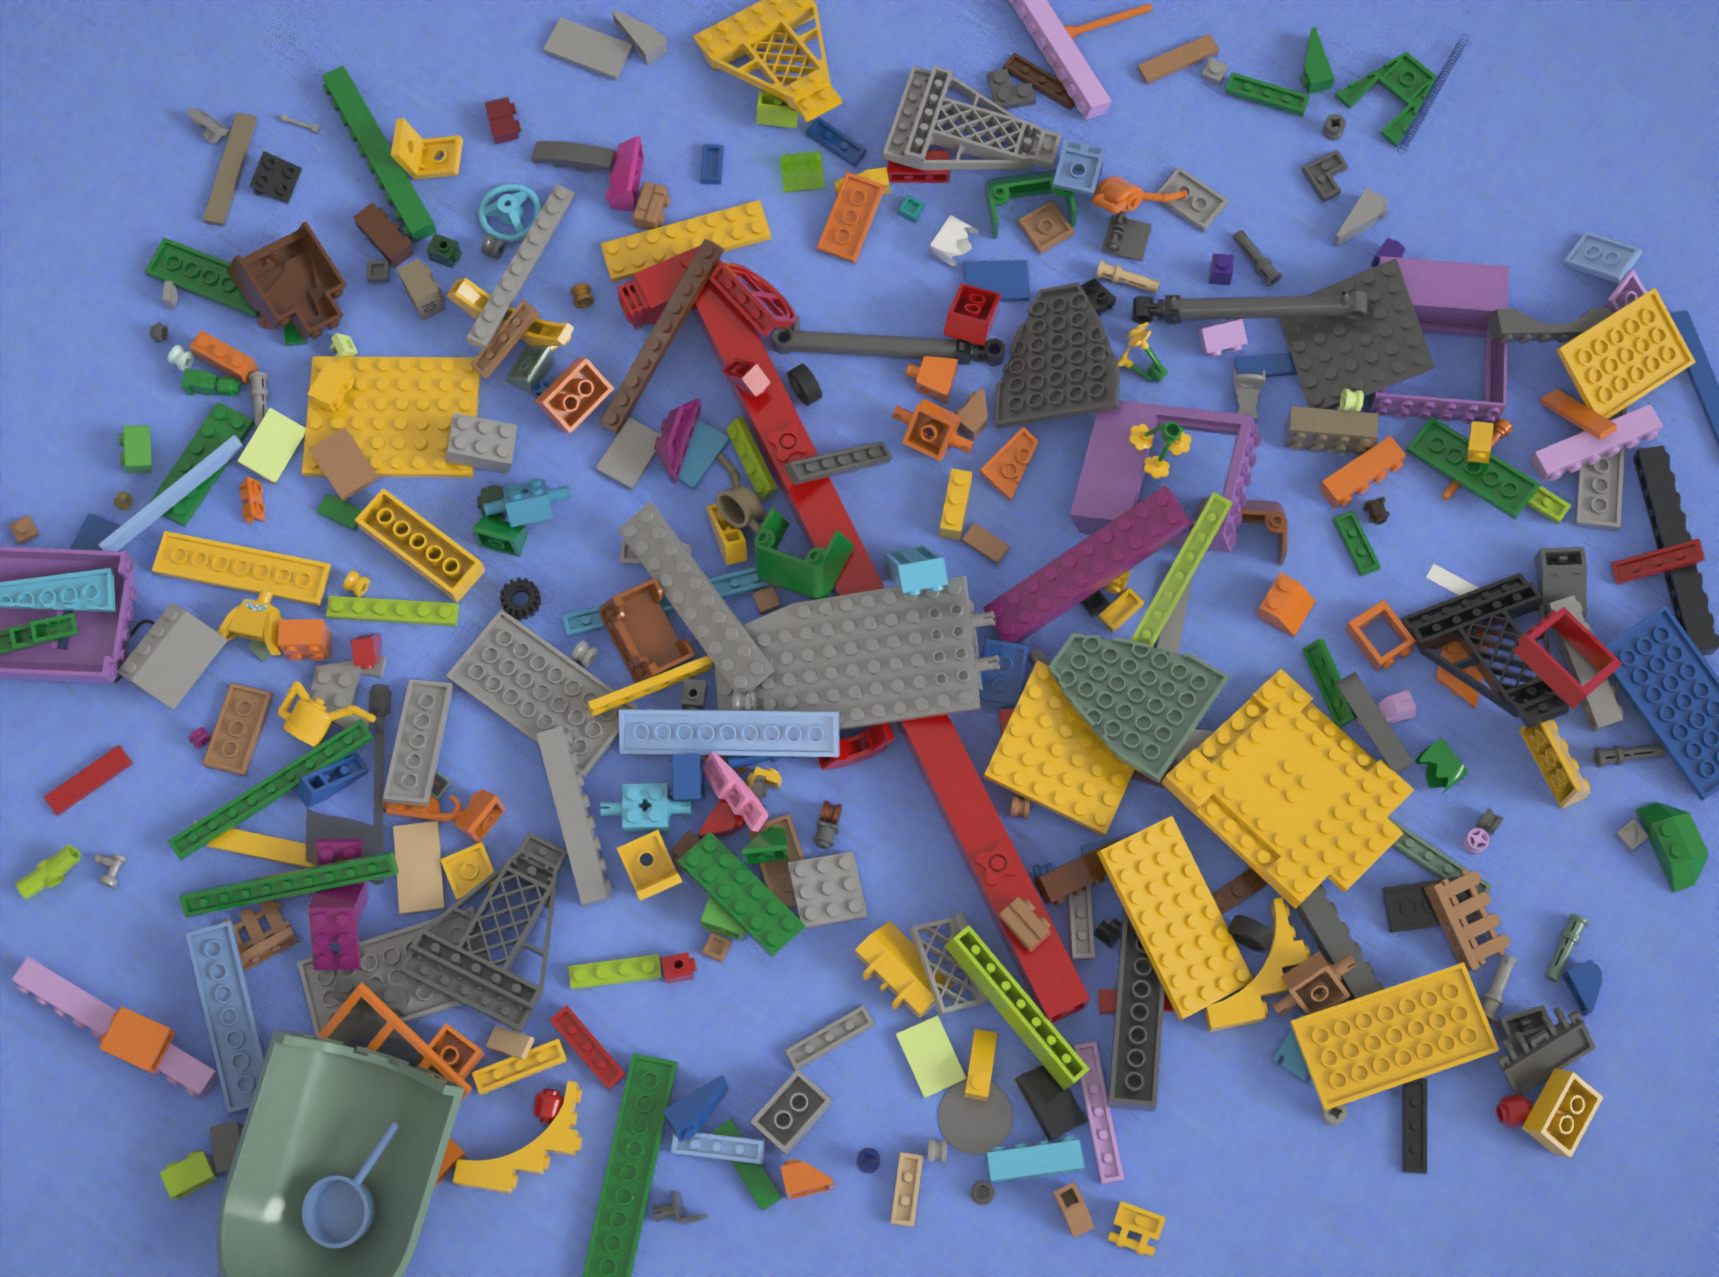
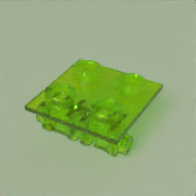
M815 150V152H796V154L786 155L785 153L780 155L784 193L825 188L821 151Z

